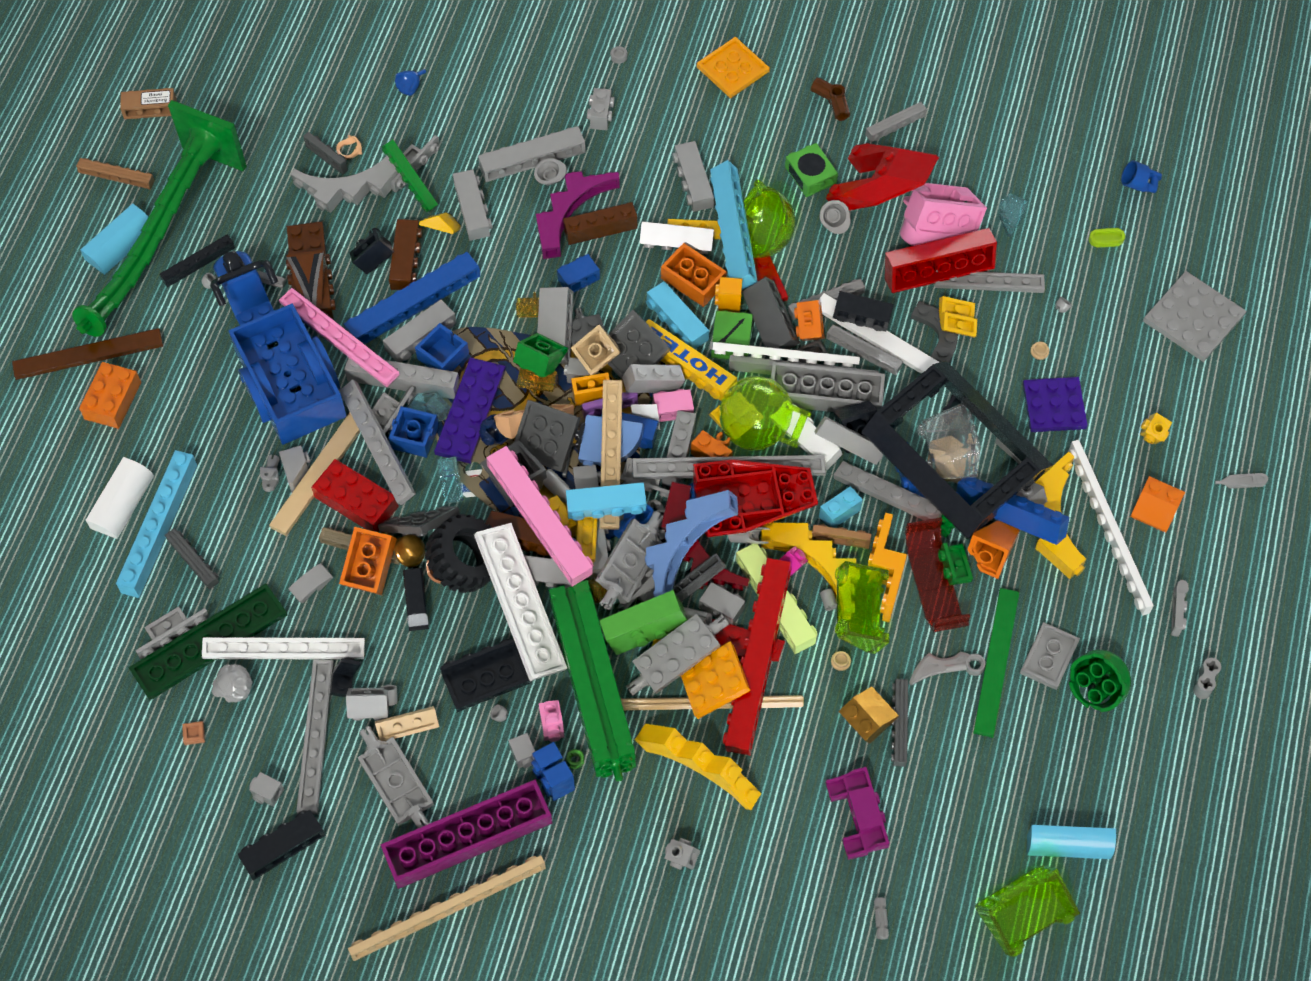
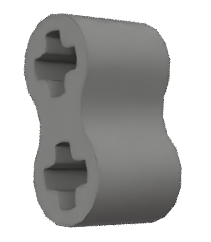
M1207 658L1199 670L1200 677L1193 688V692L1200 699H1207L1216 686L1215 678L1221 670V663L1217 659Z

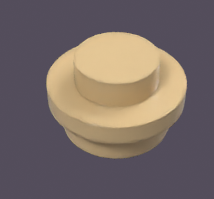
M1037 342L1032 345L1030 352L1035 359L1043 360L1048 357L1049 348L1046 343Z
M839 651L832 655L831 665L834 669L844 671L849 668L851 658L846 652Z

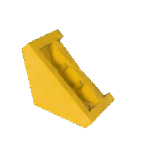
M449 213L430 216L419 222L421 226L454 234L461 229L460 224Z

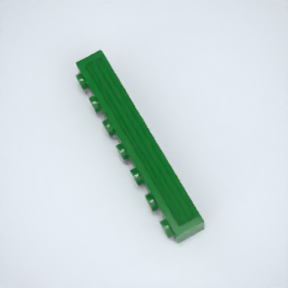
M392 139L383 145V153L389 157L390 163L394 164L397 173L401 174L402 180L407 183L408 189L414 193L415 199L421 203L422 209L428 212L437 206L438 203L395 141Z

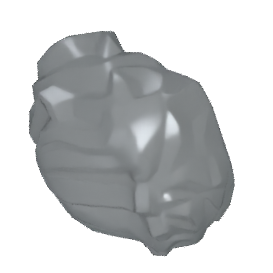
M227 664L219 669L217 677L213 681L211 692L215 697H224L227 702H241L248 697L253 681L243 666Z

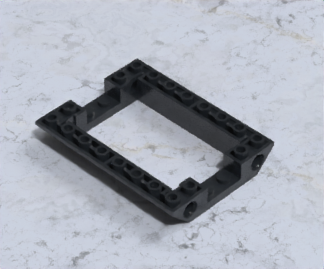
M947 361L930 366L881 407L862 430V434L967 540L973 536L974 532L980 530L997 515L998 509L1021 489L1024 491L1053 467V464ZM944 384L1021 461L1020 464L971 506L894 430L903 422V416L925 397L929 396L932 398Z

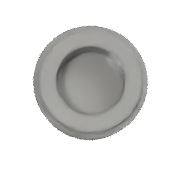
M621 46L614 47L610 52L611 60L617 64L624 63L628 57L627 50Z

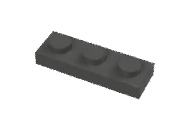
M307 132L303 136L305 146L342 175L348 171L347 161L343 155H338L331 146L322 143L316 135L313 136Z

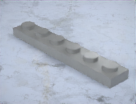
M843 461L833 474L835 480L933 525H936L942 516V513L928 499Z

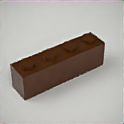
M633 202L563 219L564 233L568 245L638 229L637 214Z
M397 219L393 245L394 253H392L389 273L391 290H402L409 286L410 283L417 281L415 268L419 267L417 253L421 251L419 238L423 236V228L419 226V220Z
M491 511L485 522L486 525L490 524L494 528L512 523L522 550H531L543 556L550 555L524 518Z

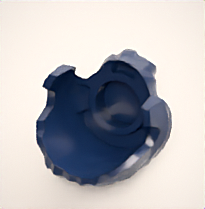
M497 414L488 416L480 425L479 435L482 442L487 446L494 444L502 445L508 439L507 437L503 438L504 435L496 427L494 416Z

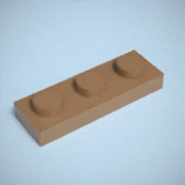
M819 524L813 525L812 540L832 541L833 544L869 549L871 534L862 530L851 531L843 527L832 528Z

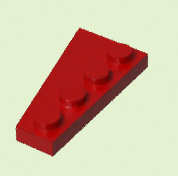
M730 624L715 634V638L721 646L731 642L735 647L738 658L741 659L746 654V649H744L746 637L749 638L751 631ZM776 639L772 661L779 662L785 641Z

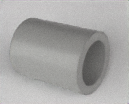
M826 589L820 592L826 611H831L838 607L833 589Z

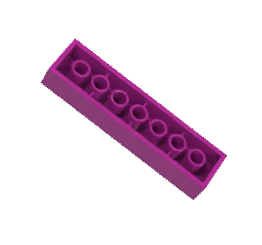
M535 779L380 845L396 886L400 889L553 824L552 815Z

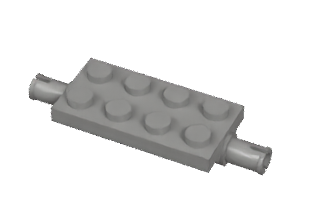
M654 511L647 524H641L636 519L630 520L595 581L607 590L605 596L600 601L601 606L605 603V609L610 610L616 599L620 600L623 604L630 601L649 568L645 562L646 547L663 543L657 538V529L663 521V515L660 516L661 513Z
M696 613L632 661L640 671V676L626 685V688L632 696L646 686H651L657 694L718 649L721 645L716 640L715 634L730 624L721 614L720 617L707 625L703 623Z
M371 726L365 727L367 733L362 729L359 734L368 747L367 751L357 758L397 825L399 826L410 819L413 820L417 828L430 824L423 811L432 807L434 803L394 737L387 741H381L377 739Z

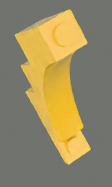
M1070 452L1065 454L1035 482L1044 487L1047 502L1044 506L1054 511L1061 512L1062 491L1069 477L1068 472L1073 467L1074 456ZM1068 534L1057 545L1041 538L1038 540L1035 549L1069 579L1074 575H1080L1085 569L1086 558L1077 550Z

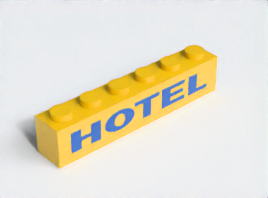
M648 319L646 321L671 348L661 359L662 362L666 365H680L684 378L694 382L699 389L707 391L714 399L724 402L737 387V377L652 320Z

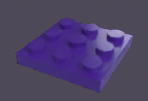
M1079 377L1023 380L1022 385L1030 432L1087 429L1088 424Z

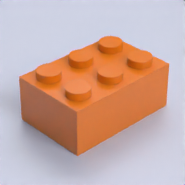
M685 243L661 266V279L702 307L715 296L716 284H720V277H726L727 271Z
M102 362L79 407L84 419L119 429L141 384L137 371Z
M354 527L339 584L382 595L397 538Z

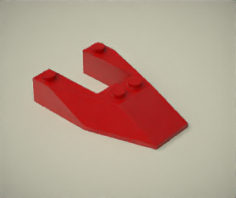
M869 143L856 145L851 149L848 160L859 173L876 170L872 178L834 184L829 189L826 199L828 201L839 200L848 207V210L877 206L925 185L939 157L933 154Z

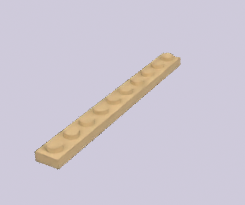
M541 855L538 857L532 856L520 866H511L505 873L492 875L486 882L480 885L478 883L474 884L464 893H455L448 898L449 900L443 903H434L428 910L412 914L410 919L403 922L397 921L390 926L391 928L385 931H376L370 938L364 941L362 939L355 941L348 948L353 961H356L546 869L545 862Z

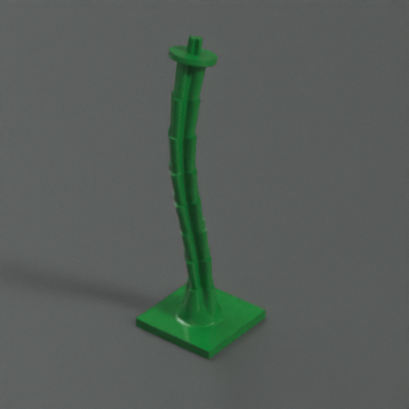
M170 101L168 107L183 148L182 158L167 178L168 182L155 201L154 209L140 230L141 234L128 252V257L112 276V280L89 306L79 305L73 310L72 317L77 325L76 329L81 334L86 333L90 336L99 337L106 331L105 320L115 308L119 307L130 289L135 287L146 265L150 264L160 240H163L172 217L177 213L185 192L190 188L200 166H203L208 159H212L244 172L247 165L233 123L176 101Z

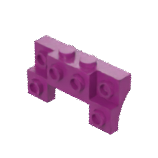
M867 767L855 769L845 775L826 780L825 784L831 802L847 798L857 834L842 839L847 859L867 856L869 852L889 848L890 843L884 823H886L883 811L879 810V795L873 790Z

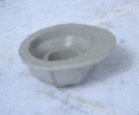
M554 158L541 161L534 170L536 181L546 186L557 184L567 173L566 165Z
M839 200L826 202L820 210V221L823 226L834 234H842L847 231L851 221L848 207Z

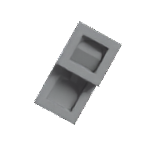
M320 563L301 576L288 589L300 603H304L316 590L321 591L333 576Z

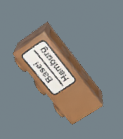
M173 88L121 92L120 109L124 119L171 116L168 104L171 100L177 102V98Z

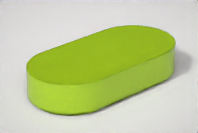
M1119 228L1095 229L1089 235V243L1097 248L1120 246L1125 240V233Z

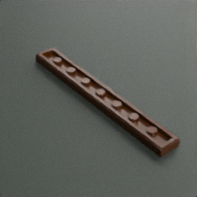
M157 328L12 361L14 377L16 380L163 347L161 331Z

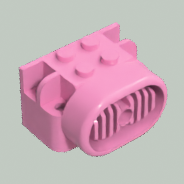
M925 183V185L912 190L911 196L904 197L903 202L907 207L904 213L905 219L900 230V236L911 246L978 231L987 207L966 187Z

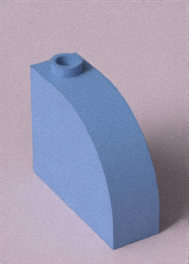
M586 415L578 460L580 463H583V466H601L602 417ZM621 420V462L631 457L638 449L644 432L643 423Z

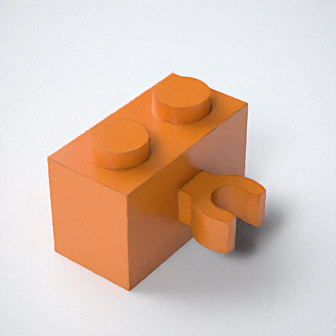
M819 300L797 302V308H794L795 319H798L799 325L796 326L797 337H800L802 341L825 339L821 302Z
M702 430L691 442V454L695 457H732L733 451L728 448L731 438L728 437L727 440L722 441L720 440L723 437L722 432H719L715 439Z

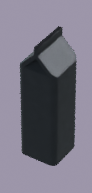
M423 569L403 570L409 631L429 629Z

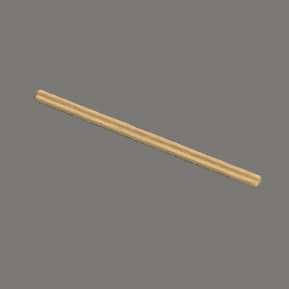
M802 695L764 696L761 708L803 707L804 697ZM688 697L621 699L624 711L692 709ZM731 702L718 709H732L734 706H731Z

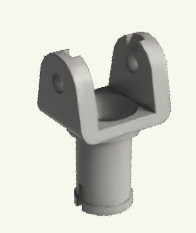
M269 455L266 467H260L262 488L266 492L273 491L279 482L277 467L280 458L274 455L273 459L272 455Z

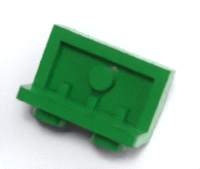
M947 542L942 543L940 550H938V557L940 562H943V575L945 579H948L949 586L972 582L973 576L963 544L948 546Z

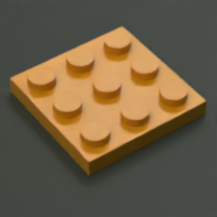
M734 37L697 62V68L730 99L766 75L770 69L737 37Z
M731 642L719 647L681 675L694 716L697 719L750 691L735 647Z

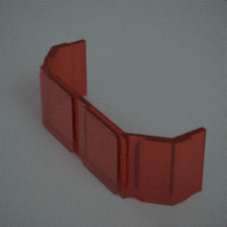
M942 517L907 523L905 527L910 566L925 619L933 632L969 626L970 614H961L954 586H949L948 579L944 578L943 562H940L938 557V550L942 546L940 529Z

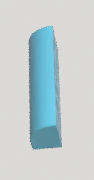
M132 203L80 249L84 260L104 275L127 256L141 234L140 230L148 216Z
M1031 825L1027 834V855L1111 859L1116 845L1115 828Z

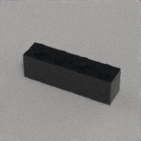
M311 810L303 811L296 815L295 819L289 823L281 824L273 833L263 835L255 844L245 846L237 855L254 881L320 840L325 834Z

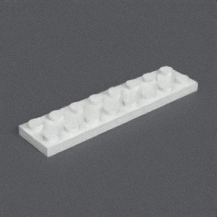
M512 523L476 532L474 534L529 680L533 681L565 671L567 669L565 660Z

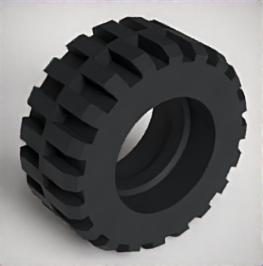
M458 514L444 521L429 536V541L425 547L427 550L425 559L429 561L427 566L429 570L432 569L434 578H438L441 581L440 584L444 587L447 585L450 590H459L460 593L474 592L481 589L491 580L474 536L476 532L493 528L490 524L486 525L483 519H475V516L469 514L467 516L465 514ZM454 540L463 542L471 548L476 557V567L468 566L457 558L453 550Z

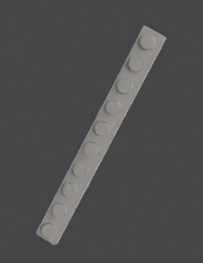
M824 455L633 458L632 460L633 479L693 478V464L723 460H741L806 467L811 469L812 476H825L826 474Z

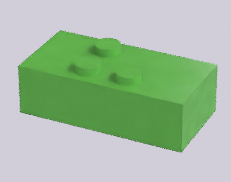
M671 590L599 621L607 643L615 654L619 655L633 648L643 647L655 639H663L688 619L683 605L674 590Z

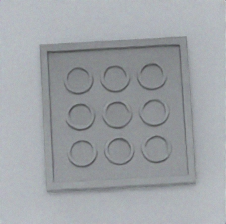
M1185 271L1144 317L1143 322L1202 362H1205L1245 316L1247 311Z

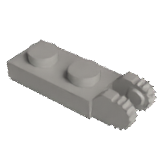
M1186 580L1178 581L1173 591L1171 635L1179 637L1181 631L1186 628L1187 620L1184 618V612L1187 610V601H1184V598L1189 591V585Z

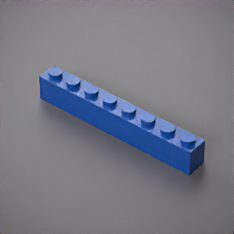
M468 252L458 255L452 261L442 264L435 271L427 273L423 278L410 283L409 286L402 290L396 291L392 296L379 301L373 307L365 309L356 317L348 319L344 323V328L365 345L479 278V265Z

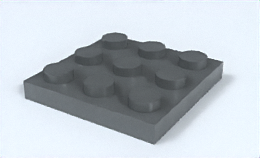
M632 310L609 333L610 337L617 343L621 353L612 359L608 365L622 378L631 364L657 365L671 348L635 310Z
M528 400L514 443L519 440L543 466L563 472L581 418Z

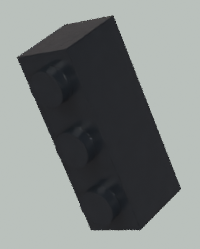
M839 291L833 319H837L840 322L853 323L859 327L865 326L876 331L886 332L894 304Z

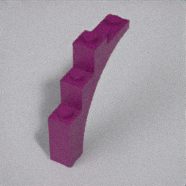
M582 171L571 172L565 175L566 191L550 194L552 211L536 214L543 259L561 257L560 241L564 229L563 219L570 217L580 205L600 193L620 188L618 172L583 177Z

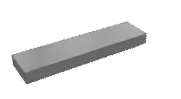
M824 416L814 431L816 435L875 465L883 457V454L865 436Z

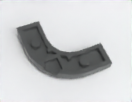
M918 301L911 314V319L934 329L938 335V343L931 357L939 362L947 361L950 363L956 350L958 334L942 331L939 309Z

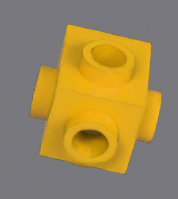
M1154 413L1141 424L1140 428L1142 430L1140 435L1150 444L1164 442L1169 435L1168 429L1172 422L1160 414Z

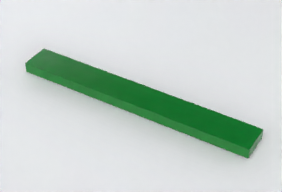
M1004 588L999 590L973 734L991 738L994 736L1019 598L1018 591Z

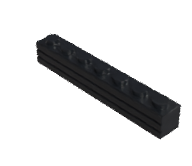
M228 234L161 272L159 274L161 280L168 288L235 248L234 243Z

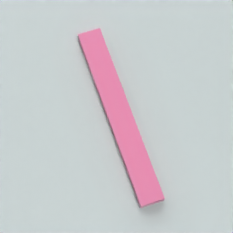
M293 288L279 299V302L284 307L293 303L303 322L384 386L388 387L400 375L399 371Z

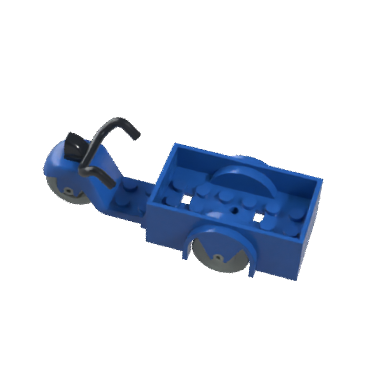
M230 251L215 262L213 269L217 278L210 283V287L219 306H223L226 304V301L219 288V285H222L235 318L240 325L229 330L235 352L243 368L238 369L241 381L245 384L252 401L255 402L262 423L270 421L282 445L347 417L342 396L339 392L341 388L336 372L320 339L317 336L310 337L293 303L274 311L256 269L264 267L271 284H275L278 282V279L268 260L252 262L247 253ZM277 341L278 346L268 349L267 345ZM300 385V391L295 393L290 392V390H294L297 386Z

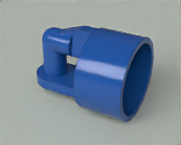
M1133 160L1124 168L1121 182L1124 186L1136 191L1155 193L1158 189V181L1162 179V174L1151 170L1145 164Z

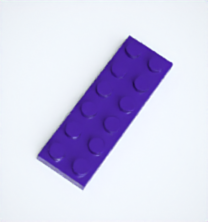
M470 357L434 450L435 455L471 464L481 438L479 435L480 425L490 414L505 374L506 366Z

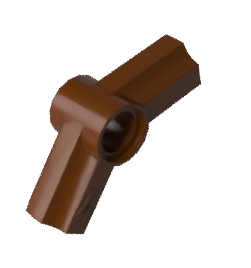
M819 77L816 78L811 86V91L828 100L832 106L835 119L844 121L850 117L845 98V88L840 84L833 85Z

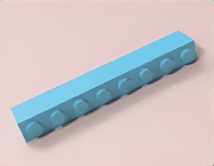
M727 160L710 169V180L714 189L713 196L716 201L715 209L719 218L717 222L721 230L720 238L723 242L722 251L726 259L727 278L742 279L743 290L755 284L758 280L738 169Z
M175 450L116 582L122 594L140 598L165 541V534L169 532L197 468V463L192 454Z

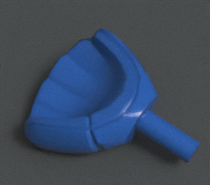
M426 70L397 73L395 76L397 89L402 94L412 96L418 89L419 76L425 74Z

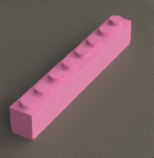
M505 446L486 457L488 468L573 587L591 576L594 566L593 562L588 556H584L579 542H574L571 537V531L566 525H562L557 511H552L549 500L545 495L542 496L540 494L537 483L534 480H530L525 466H520L513 450L510 451Z

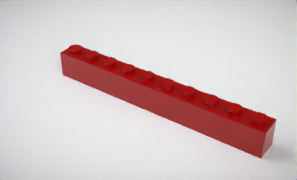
M767 558L766 564H763L761 568L763 579L762 583L759 582L757 586L759 597L758 601H754L753 604L754 619L749 621L748 631L751 632L749 638L746 637L744 649H746V654L741 657L740 661L750 691L731 701V706L734 707L732 713H729L727 718L729 729L723 736V744H725L726 751L751 756L792 571L791 562Z

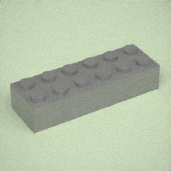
M773 361L768 405L782 406L787 401L790 405L795 404L800 409L834 412L869 400L878 411L883 403L885 374Z

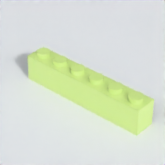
M752 544L736 552V562L746 578L750 579V584L757 594L758 583H762L763 579L761 568L763 564H766L767 553L763 547L760 548L758 544ZM787 590L779 630L794 654H797L816 644L818 634L815 627L809 625L804 610H800L797 606L795 596Z

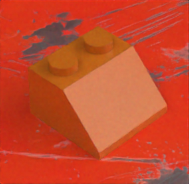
M1149 476L1130 517L1166 533L1185 492Z

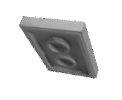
M1043 622L1020 674L1057 690L1080 638Z

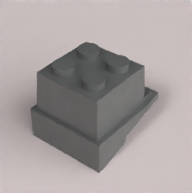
M519 440L508 446V449L510 451L513 450L517 455L520 466L524 465L527 469L530 480H534L537 483L539 490L542 489L543 480L547 478L544 466ZM487 459L482 461L480 465L488 473L490 480L508 505L512 507L514 503L488 468Z

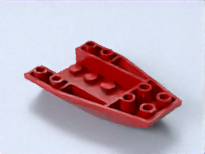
M741 460L693 464L695 498L729 490L737 496L738 515L723 520L705 532L707 537L746 533L818 505L810 468Z

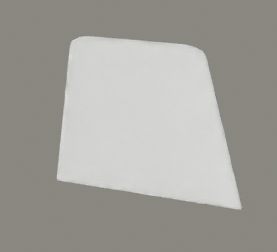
M657 404L631 405L632 415L657 420L658 429L660 430Z

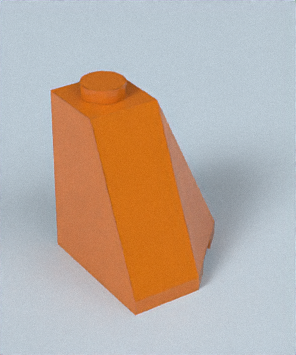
M998 520L973 533L967 550L976 559L980 572L997 579L999 578L1020 529Z

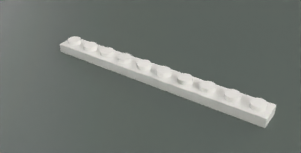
M1079 440L1072 441L1068 452L1074 456L1073 462L1078 477H1081L1083 490L1085 493H1088L1090 505L1097 513V521L1104 529L1105 539L1111 544L1112 555L1119 562L1120 573L1127 580V588L1135 598L1136 608L1140 610L1142 616L1150 614L1154 605Z

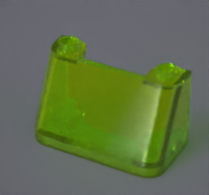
M845 561L835 571V579H837V624L835 626V633L839 639L867 653L876 654L889 643V633H884L885 628L880 627V595L884 592V588H881L883 580L889 579L888 570Z
M1038 866L975 905L979 916L1005 954L1012 957L1023 952L1024 941L1055 922L1069 924L1075 920V916L1080 914L1058 869L1049 866Z

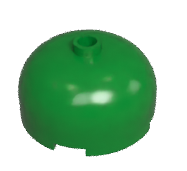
M1093 650L1083 654L1071 665L1070 689L1075 698L1086 708H1089L1091 705L1095 710L1107 712L1121 704L1128 696L1131 688L1130 671L1125 662L1116 654L1107 650ZM1094 683L1095 687L1088 692V699L1092 702L1090 703L1082 697L1079 686L1088 687ZM1110 696V699L1107 702L1099 704Z

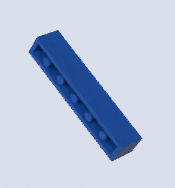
M966 475L957 483L956 492L971 506L994 485L981 481L974 476ZM1014 495L999 508L997 515L994 517L996 520L1055 545L1066 537L1070 518L1059 511L1051 510L1042 504L1034 503L1018 495Z

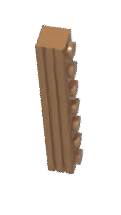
M80 158L76 165L79 173L150 190L155 181L150 173L122 168L118 165L113 166L109 163H100L99 161H92L87 158Z

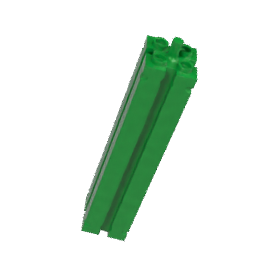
M588 580L581 581L573 587L565 588V586L549 589L551 609L596 777L601 776L605 778L614 773L615 781H622L624 779L622 773L636 768L635 750Z

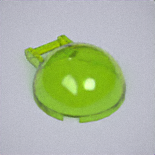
M756 179L753 183V188L743 202L753 258H765L777 254L788 245L795 230L796 218L790 201L780 191L768 186L766 188L763 182Z
M750 376L735 382L725 392L719 407L720 424L727 438H731L735 445L751 451L765 450V448L775 445L777 442L797 448L799 445L797 442L807 417L810 418L811 412L792 405L788 392L778 382L762 376ZM795 412L800 414V417L789 440L783 436L790 426L792 413Z

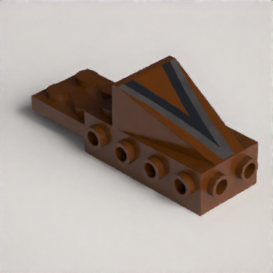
M323 222L286 226L289 252L286 254L287 270H290V274H287L288 284L334 320L333 310H336L335 299H332L331 296L334 295L333 284H330V280L333 277L332 270L328 268V265L331 264L330 254H326Z

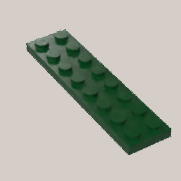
M267 583L128 668L150 701L217 660L202 658L203 637L252 638L286 617L287 612Z

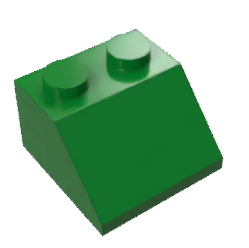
M536 333L518 342L513 362L522 369L534 372L538 377H546L554 373L567 353L568 348Z

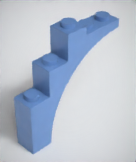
M726 490L687 500L685 509L687 519L666 524L665 539L667 542L646 547V565L654 570V597L673 590L679 566L688 550L700 536L719 522L738 515L736 495Z

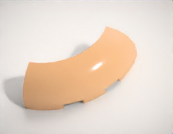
M552 404L549 406L574 415V406L571 404ZM510 410L494 416L496 427L502 435L509 439L516 437L524 410L515 412Z

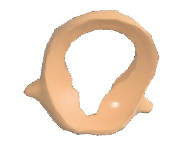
M348 135L347 139L337 144V154H341V147L357 142L353 153L343 156L345 159H351L357 155H362L360 141L357 137Z

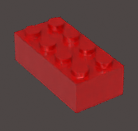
M336 459L332 461L311 487L314 498L366 530L379 532L378 524L388 520L399 507L392 493Z

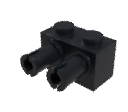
M372 228V231H369V236L365 240H358L359 243L356 242V247L349 252L352 263L365 274L375 270L379 264L394 253L391 242L381 234L378 228Z

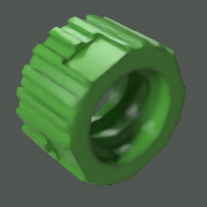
M576 749L570 750L566 757L567 765L573 769L582 767L585 760L582 751ZM573 756H579L580 761L572 762L571 758Z

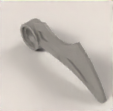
M961 651L950 658H939L928 653L916 666L909 684L912 686L930 676L966 670L972 676H978L985 669V659L979 654H968ZM971 661H978L981 667L973 669L969 663Z

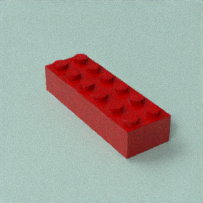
M986 228L886 252L885 281L891 293L933 284L938 281L950 280V278L954 277L958 278L975 272L995 269L997 241L991 230Z

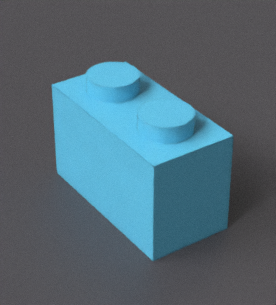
M850 486L820 506L819 518L828 527L836 528L861 511L863 500Z

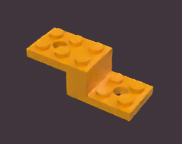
M885 513L884 520H879L866 570L869 573V581L886 585L880 613H883L882 621L890 622L907 556L904 553L885 549L893 514Z

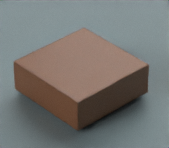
M203 721L182 724L184 745L205 742Z

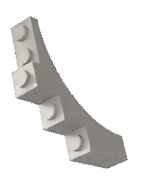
M386 156L373 167L347 177L320 178L310 176L296 169L290 175L296 187L299 189L304 188L309 195L314 197L316 206L322 211L327 210L331 213L342 199L358 206L369 191L376 196L380 195L385 198L392 190L391 181L398 173L395 170L394 164H391L389 157Z

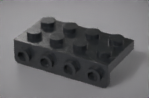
M504 639L495 646L484 647L477 653L466 654L461 659L448 661L440 667L441 675L457 712L532 683L528 678L514 639Z

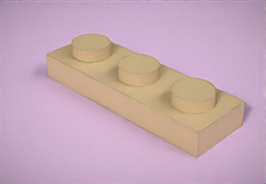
M434 706L375 721L378 737L381 741H387L392 737L396 739L439 727Z

